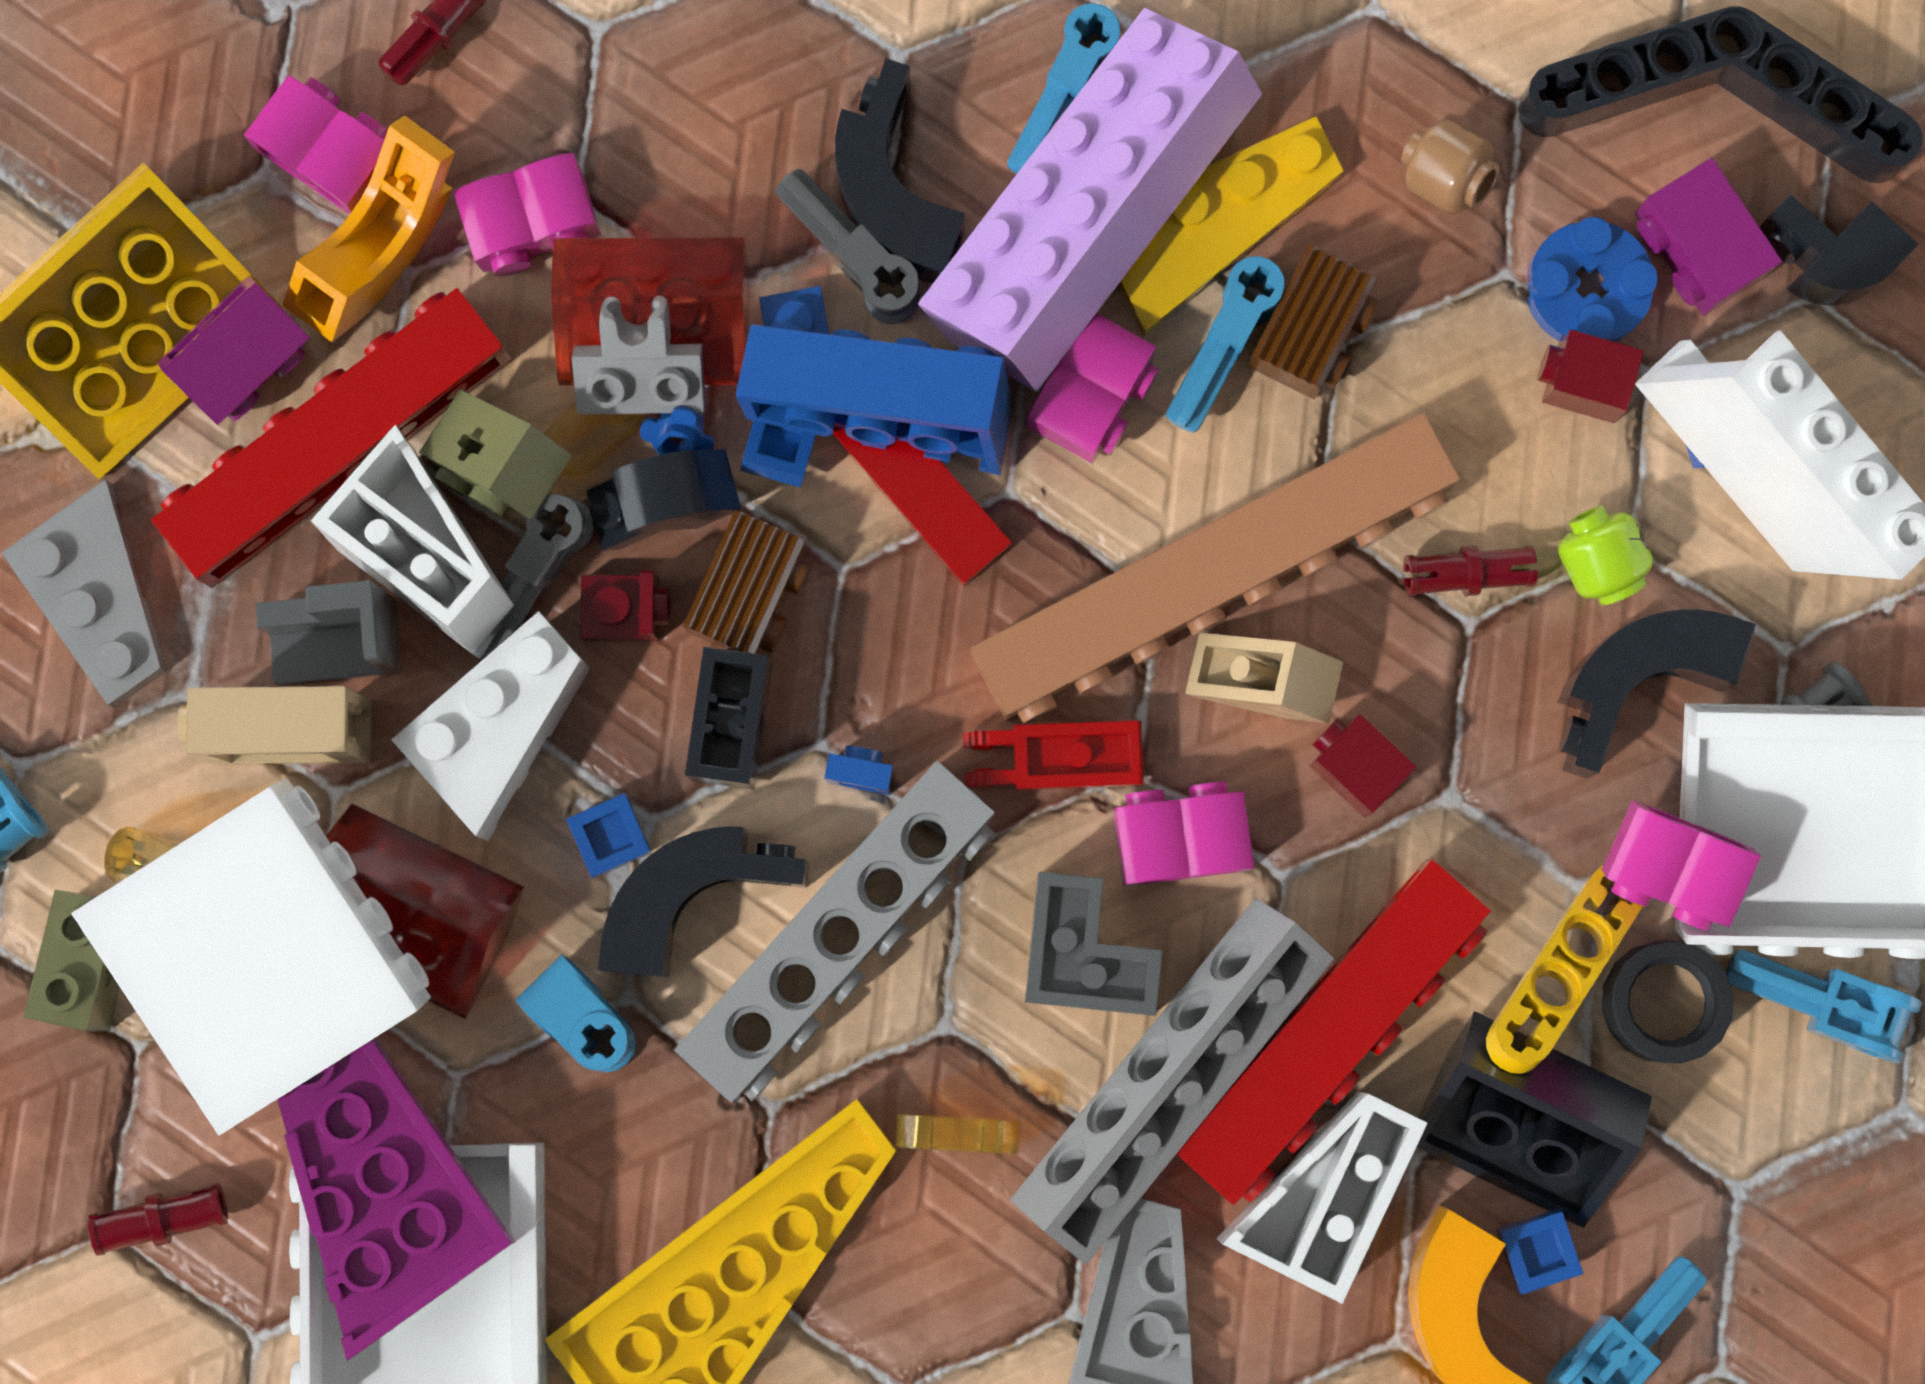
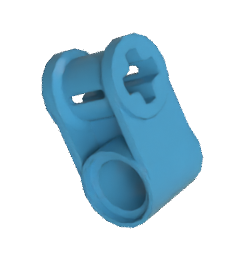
M561 954L515 999L522 1010L546 1034L557 1040L586 1069L607 1073L618 1071L626 1066L635 1054L637 1042L635 1032L630 1024L602 997V992L588 976L564 954ZM614 1029L616 1033L610 1040L611 1045L615 1049L612 1056L601 1053L593 1055L591 1053L597 1044L591 1036L594 1030L610 1032Z

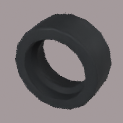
M1654 941L1632 948L1613 964L1603 984L1602 1011L1609 1032L1626 1051L1645 1061L1681 1064L1705 1056L1722 1041L1732 1021L1734 994L1727 973L1710 953L1685 942ZM1662 963L1678 965L1691 972L1700 983L1705 997L1704 1014L1698 1026L1687 1036L1672 1041L1659 1040L1645 1033L1634 1021L1629 1006L1630 992L1637 977L1649 967Z

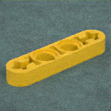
M1603 866L1594 872L1583 884L1489 1028L1486 1037V1049L1491 1060L1500 1069L1509 1073L1523 1074L1533 1070L1551 1052L1642 909V905L1618 896L1619 902L1607 913L1605 918L1595 913L1606 898L1607 889L1615 883L1606 878L1602 872ZM1574 928L1582 929L1592 935L1597 944L1596 956L1586 958L1577 955L1567 942L1568 930ZM1547 976L1558 980L1566 991L1567 1000L1565 1005L1559 1007L1545 1003L1536 991L1537 978ZM1530 1017L1539 1023L1527 1037L1525 1042L1527 1047L1522 1052H1518L1511 1046L1514 1038L1512 1034Z

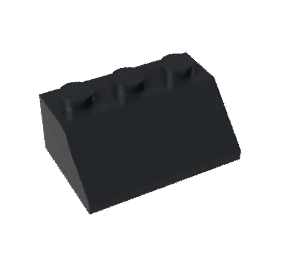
M1474 1011L1449 1049L1418 1118L1427 1122V1125L1417 1148L1547 1211L1558 1208L1563 1212L1566 1220L1584 1228L1642 1149L1652 1096L1555 1049H1552L1529 1072L1515 1074L1500 1069L1491 1060L1486 1049V1037L1489 1028L1495 1020ZM1516 1031L1512 1034L1514 1038L1511 1046L1516 1051L1522 1052L1527 1047L1525 1042L1528 1036Z

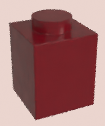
M1570 329L1557 346L1549 344L1544 353L1537 378L1538 381L1546 383L1541 403L1615 423L1628 411L1644 350Z
M1361 714L1356 716L1348 725L1338 717L1312 744L1320 754L1309 765L1364 818L1373 814L1417 768Z

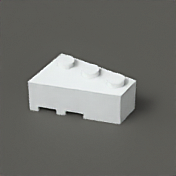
M396 425L311 520L337 551L472 654L514 606L425 463Z
M538 611L391 740L476 837L489 841L498 826L497 822L517 788L520 789L529 774L528 769L547 737L552 735L591 668L555 627Z
M1357 1092L1216 1239L1221 1244L1343 1304L1426 1128L1427 1122L1368 1093Z

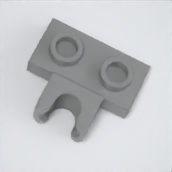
M611 296L604 300L599 320L601 345L574 346L572 354L577 414L672 413L676 406H687L696 413H704L706 396L702 344H670L669 304L665 297L656 296L653 299L651 316L647 322L639 325L632 324L624 318L621 302L618 298Z

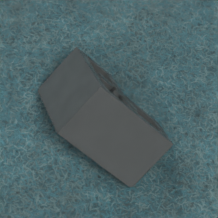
M371 580L305 587L306 598L255 603L257 628L270 635L273 681L280 686L402 673L396 599Z
M1038 872L1024 1003L1156 1016L1162 950L1097 944L1104 878Z

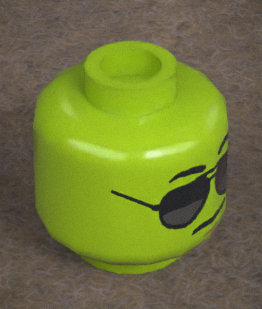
M1597 506L1569 520L1568 523L1572 531L1561 540L1557 550L1569 578L1580 596L1586 599L1597 598L1601 605H1608L1637 593L1647 585L1644 576L1651 570L1654 560L1633 516L1625 512L1607 514L1604 506Z

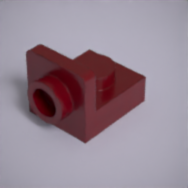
M641 570L640 575H581L580 638L583 641H659V625H669L671 598L670 588L660 587V579L654 570Z

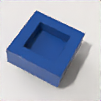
M821 286L759 297L764 326L771 327V324L774 322L785 321L798 324L807 329L808 332L829 334Z
M753 421L740 471L801 488L816 434Z
M846 745L844 756L829 753L824 779L827 784L890 795L894 768L893 765L882 763L883 752Z
M626 793L566 819L590 877L593 879L653 853Z
M1558 1208L1496 1229L1500 1241L1506 1244L1503 1251L1516 1289L1521 1295L1584 1274L1563 1212Z

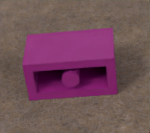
M1712 157L1648 196L1635 212L1639 220L1637 223L1638 232L1643 242L1653 253L1658 254L1661 252L1674 272L1672 274V281L1676 291L1688 305H1696L1703 317L1766 278L1782 263V260Z
M247 276L170 349L157 364L218 426L227 416L232 421H236L245 415L260 398V394L256 389L272 373L281 378L290 372L305 356L306 351L301 346L310 337L250 276Z

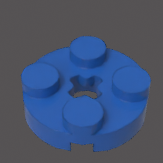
M1590 217L1583 219L1579 223L1569 224L1558 229L1541 244L1529 264L1527 277L1529 276L1527 284L1529 296L1527 299L1530 312L1538 325L1559 342L1570 329L1618 342L1633 331L1647 314L1652 303L1653 291L1657 286L1658 276L1646 250L1633 235L1619 226L1608 224L1602 218ZM1580 270H1584L1589 274L1594 271L1599 273L1603 278L1601 286L1606 291L1605 295L1601 298L1593 292L1585 298L1579 295L1576 289L1579 287L1581 280L1575 273Z

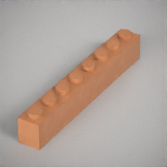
M1423 412L971 647V657L1005 721L1007 722L1019 715L1023 724L1029 723L1057 707L1053 699L1056 695L1076 686L1079 694L1082 695L1111 680L1114 676L1109 668L1131 656L1137 666L1167 651L1170 646L1166 638L1188 627L1192 636H1196L1216 626L1226 619L1222 609L1244 598L1248 607H1251L1270 598L1282 590L1279 579L1299 569L1305 578L1324 570L1339 560L1334 551L1356 540L1359 547L1363 549L1385 538L1395 531L1390 522L1412 511L1416 520L1437 511L1450 502L1446 493L1457 484L1460 478Z

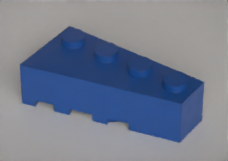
M785 321L774 322L771 324V327L751 324L736 391L737 400L748 420L825 437L833 434L835 426L844 428L846 435L861 442V445L883 450L886 449L887 445L893 444L895 440L906 441L911 446L925 451L924 458L940 460L942 463H949L951 453L981 459L979 471L1001 475L1014 408L1003 357L995 356L993 352L985 348L962 346L958 348V351L932 348L927 342L915 338H899L895 343L870 340L869 337L860 332L846 329L836 330L833 332V335L808 332L807 329L798 324Z

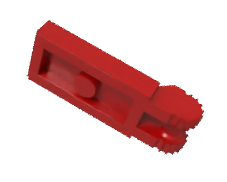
M1138 720L1013 725V730L963 733V748L972 749L973 751H989L993 748L1014 746L1015 770L973 769L972 772L964 773V785L967 788L1015 786L1016 791L1144 785L1142 723Z

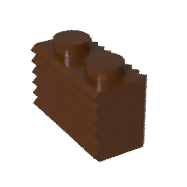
M1308 245L1247 367L1314 400L1322 385L1334 390L1351 358V355L1341 351L1350 330L1362 335L1379 303V300L1369 296L1377 278L1372 274L1365 273L1361 268L1353 267L1350 263L1331 256L1326 251L1319 250L1316 246Z
M735 510L684 622L683 627L694 636L727 650L761 654L764 649L773 653L783 635L788 620L786 617L779 615L789 592L796 595L801 593L813 565V560L805 557L808 550L806 540Z

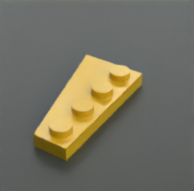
M1317 116L1211 164L1204 170L1119 283V287L1144 337L1161 324L1162 320L1181 304L1187 303L1203 290L1208 282L1229 265L1235 264L1250 252L1254 245L1276 227L1282 226L1341 178L1344 170Z

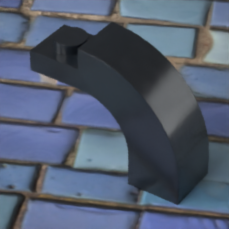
M886 58L880 76L869 75L865 83L859 103V111L866 113V116L841 108L835 136V160L840 191L850 220L857 227L862 224L889 254L902 256L911 262L917 271L918 279L933 284L959 250L965 232V213L915 196L900 183L893 173L888 160L889 148L911 87L909 65Z
M1680 609L1664 611L1632 622L1596 645L1572 671L1557 702L1581 710L1579 717L1570 716L1561 737L1559 751L1567 754L1562 770L1583 778H1589L1600 773L1621 706L1630 691L1644 679L1660 676L1677 677L1720 692L1737 685L1756 624L1734 616L1708 610Z
M744 827L709 828L692 832L667 843L649 855L635 868L615 896L603 928L598 970L669 977L673 938L677 922L684 909L697 895L710 887L726 882H750L806 888L809 862L806 859L795 858L796 847L790 845L757 843L756 854L746 853L748 830Z

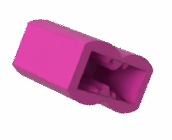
M288 75L244 136L252 148L266 159L305 183L323 198L350 215L371 180L388 130L374 118L363 112L355 119L339 110L337 105L341 101L340 98L316 79L310 77L303 84Z
M573 153L545 158L521 167L514 172L486 177L453 191L474 261L483 272L493 271L495 276H509L522 272L530 267V259L542 253L553 252L555 257L576 255L590 247L589 240L602 234L581 166Z
M1096 313L1051 374L1027 417V428L1093 464L1101 450L1111 455L1129 424L1128 421L1120 417L1132 397L1142 402L1159 374L1160 368L1151 364L1155 357L1156 346Z
M1213 782L1190 786V798L1165 801L1163 790H1149L1126 794L1127 806L1116 807L1113 810L1122 886L1214 876L1254 869L1244 791L1228 793L1227 782Z
M1632 800L1604 863L1602 872L1607 879L1615 882L1611 890L1614 894L1648 907L1651 898L1667 902L1676 906L1672 914L1673 917L1695 928L1709 931L1713 922L1730 928L1761 855L1754 848L1732 838L1692 824L1655 807Z

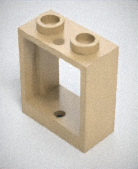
M346 686L187 688V704L180 705L178 710V737L182 744H186V754L218 765L371 763L372 700Z

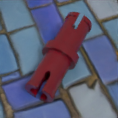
M1468 545L1460 547L1459 553L1421 556L1406 555L1403 561V572H1430V574L1424 577L1403 578L1405 590L1408 596H1416L1423 593L1462 591L1466 597L1478 596L1482 589L1525 585L1532 587L1537 583L1538 570H1529V568L1511 570V566L1537 564L1536 552L1531 545L1524 546L1523 548L1479 551L1477 546Z
M220 1183L212 1184L211 1187L166 1198L161 1193L147 1195L145 1202L142 1204L102 1214H91L88 1216L87 1225L93 1251L96 1256L105 1255L106 1252L153 1241L155 1246L169 1244L172 1241V1236L215 1225L228 1224L227 1219H229L223 1189Z

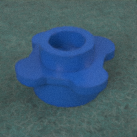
M676 406L672 413H658L656 419L647 418L640 427L641 438L653 445L658 456L686 450L714 449V439L712 436L704 433L705 423L702 416L687 406ZM672 436L679 437V438H681V439H683V440H682V441L674 440V439H672Z

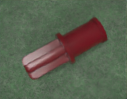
M433 0L422 12L419 10L414 11L411 15L412 25L379 59V67L396 84H408L440 48L444 50L451 48L453 45L451 38L486 3V0Z

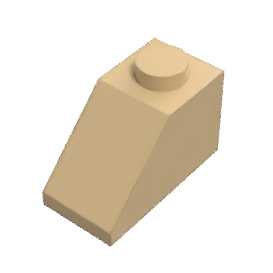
M1200 633L1185 694L1279 718L1329 724L1343 661L1297 642Z

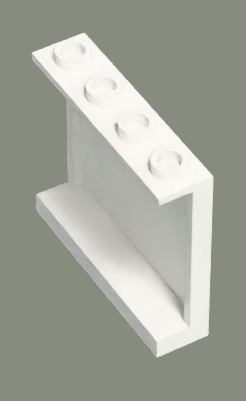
M1776 331L1747 360L1709 363L1691 340L1679 341L1635 383L1792 571L1902 580L1925 557V504L1781 331Z
M1685 703L1680 818L1754 848L1761 855V858L1730 928L1713 922L1710 930L1704 931L1675 918V931L1684 942L1692 944L1711 955L1731 954L1733 952V945L1758 946V952L1772 956L1797 955L1798 947H1823V953L1827 955L1855 958L1864 955V948L1889 949V954L1894 957L1924 959L1925 707Z
M288 778L269 786L71 913L218 1136L417 1012L431 998L425 989L429 986V981L423 967L412 954H402L389 934L393 930V926L387 912L373 897L366 899L353 879L356 875V868L349 854L339 843L333 842L330 844L316 822L320 819V814L313 799L302 787L296 786L294 788Z
M545 1142L450 1145L515 1240V1243L348 1361L346 1360L341 1342L343 1334L334 1302L330 1303L324 1278H326V1273L316 1237L311 1235L293 1166H291L289 1192L292 1203H299V1229H294L291 1233L289 1255L291 1267L293 1269H300V1295H294L291 1300L290 1329L292 1335H300V1362L292 1364L290 1384H548L547 1344L544 1341L547 1338Z

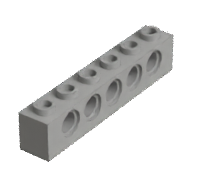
M936 761L680 1042L674 1051L730 1103L736 1102L743 1094L753 1101L778 1074L770 1064L788 1045L797 1053L821 1027L822 1024L814 1015L830 998H833L840 1005L865 978V975L857 968L875 949L884 957L907 932L909 928L901 919L917 902L927 909L947 888L952 880L944 873L960 854L971 861L992 838L995 832L987 824L994 818L995 812L941 763ZM924 823H932L939 826L947 838L943 851L933 858H921L914 854L909 847V838L912 831ZM882 870L896 873L903 883L901 897L894 904L885 907L877 906L870 902L866 894V885L869 878ZM836 918H848L854 921L859 930V941L856 947L851 952L843 955L831 953L823 941L825 927ZM795 965L807 967L815 977V990L809 999L801 1003L788 1001L780 989V980L783 973ZM751 1013H758L764 1016L771 1026L770 1041L759 1051L745 1049L737 1038V1026L740 1020Z
M1255 898L1010 1200L1046 1234L1087 1265L1334 958L1296 922Z

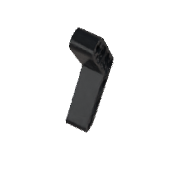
M1729 6L1549 64L1536 72L1522 94L1518 105L1519 119L1524 128L1534 135L1550 137L1713 84H1718L1858 178L1869 183H1883L1894 178L1919 154L1923 145V133L1920 126L1909 114L1753 11L1741 6ZM1716 34L1731 36L1738 43L1740 53L1724 51L1716 41ZM1668 53L1673 55L1681 64L1682 72L1673 73L1666 71L1658 63L1656 54ZM1777 68L1784 71L1792 82V88L1777 86L1771 80L1768 69ZM1606 71L1615 74L1623 84V91L1613 92L1605 89L1598 81L1597 73ZM1576 85V92L1571 93ZM1544 92L1550 101L1542 102L1540 97ZM1566 97L1561 107L1557 109L1553 101ZM1821 102L1836 105L1843 114L1844 123L1830 121L1823 114ZM1860 124L1866 127L1858 136L1852 133ZM1883 141L1890 145L1887 154L1880 150Z

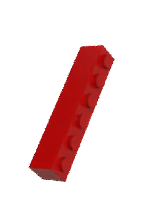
M455 288L447 295L444 292H439L426 299L416 309L414 313L416 319L397 333L394 330H390L376 337L365 348V357L350 369L345 371L343 368H340L323 377L313 389L315 395L297 409L287 407L277 412L264 424V434L245 448L242 445H238L227 450L212 464L214 471L195 486L186 484L177 488L162 501L161 507L163 510L150 520L196 580L210 588H214L327 502L394 425L398 427L407 440L444 413L460 389L470 393L512 361L502 344L458 288Z
M1433 859L1423 862L1287 1016L1176 1155L1233 1206L1241 1197L1245 1198L1249 1203L1252 1202L1273 1179L1275 1173L1268 1166L1284 1148L1292 1154L1295 1153L1315 1131L1318 1124L1311 1117L1327 1099L1336 1105L1358 1082L1361 1076L1353 1069L1370 1050L1376 1056H1379L1400 1034L1403 1027L1396 1020L1412 1001L1421 1008L1438 991L1445 981V978L1438 972L1454 953L1461 959H1464L1480 943L1488 932L1481 923L1491 910Z

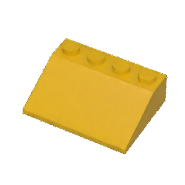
M143 162L0 293V384L100 480L189 398L160 369L157 362L247 276H250L282 310L284 308Z

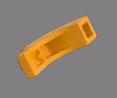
M405 115L389 125L373 175L364 194L347 219L329 238L296 261L282 306L331 342L367 315L389 292L419 253L441 216L453 189L445 183V179L455 151Z
M1438 1206L1418 1242L1409 1275L1408 1298L1410 1317L1418 1345L1426 1361L1443 1384H1532L1503 1366L1491 1354L1482 1338L1478 1324L1477 1307L1481 1288L1506 1244L1453 1211Z

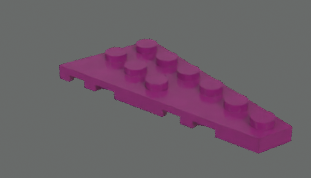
M376 1037L277 1099L287 1133L284 1134L311 1235L316 1237L326 1273L324 1281L330 1303L334 1302L343 1334L341 1342L347 1361L515 1243L509 1231Z

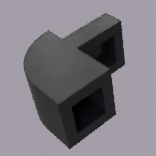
M1791 194L1759 226L1780 259L1788 264L1795 263L1803 270L1786 289L1803 300L1820 305H1841L1861 298L1887 278L1919 245L1873 202L1869 203L1837 236Z
M726 449L686 450L643 459L613 470L612 479L586 490L602 551L620 550L664 530L698 529L734 513L735 510H741Z

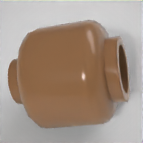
M1450 120L1437 122L1426 132L1417 130L1408 140L1401 156V163L1407 166L1405 174L1407 189L1416 197L1449 214L1462 212L1468 206L1473 209L1479 207L1493 188L1499 173V164L1493 161L1494 149L1491 143L1484 137Z

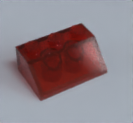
M744 237L553 238L551 304L557 381L559 386H574L572 365L574 346L601 345L599 326L601 306L604 300L611 296L620 300L624 318L628 322L637 325L648 321L652 314L651 306L653 299L656 296L665 297L669 304L670 344H702L705 385H738L749 333L750 268Z
M351 804L328 832L326 838L330 844L333 842L339 843L349 854L356 868V875L353 879L366 899L373 897L387 912L393 926V930L389 934L402 954H412L423 967L429 981V986L425 988L431 996L428 1002L465 1019L470 1013L512 928L524 886L355 804Z

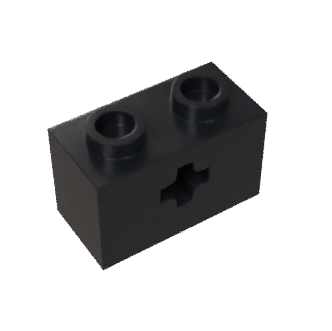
M703 647L685 776L692 782L755 790L773 668L768 655Z

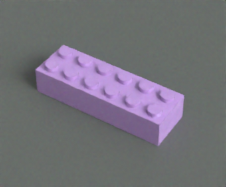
M1144 7L919 301L918 305L943 336L959 348L962 346L982 347L993 352L995 356L1003 357L1007 375L1037 392L1261 97L1262 93L1239 51Z

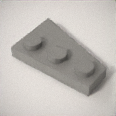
M105 479L1 553L107 705L116 708L164 674L167 669L148 603L142 596L132 560L135 558L130 541L124 534L116 507L119 503L114 486Z
M1140 1198L1104 1242L1069 1384H1193L1180 1208Z

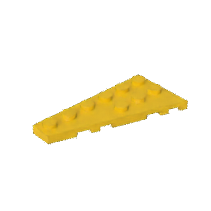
M857 1098L544 1341L576 1384H740L896 1152V1148Z

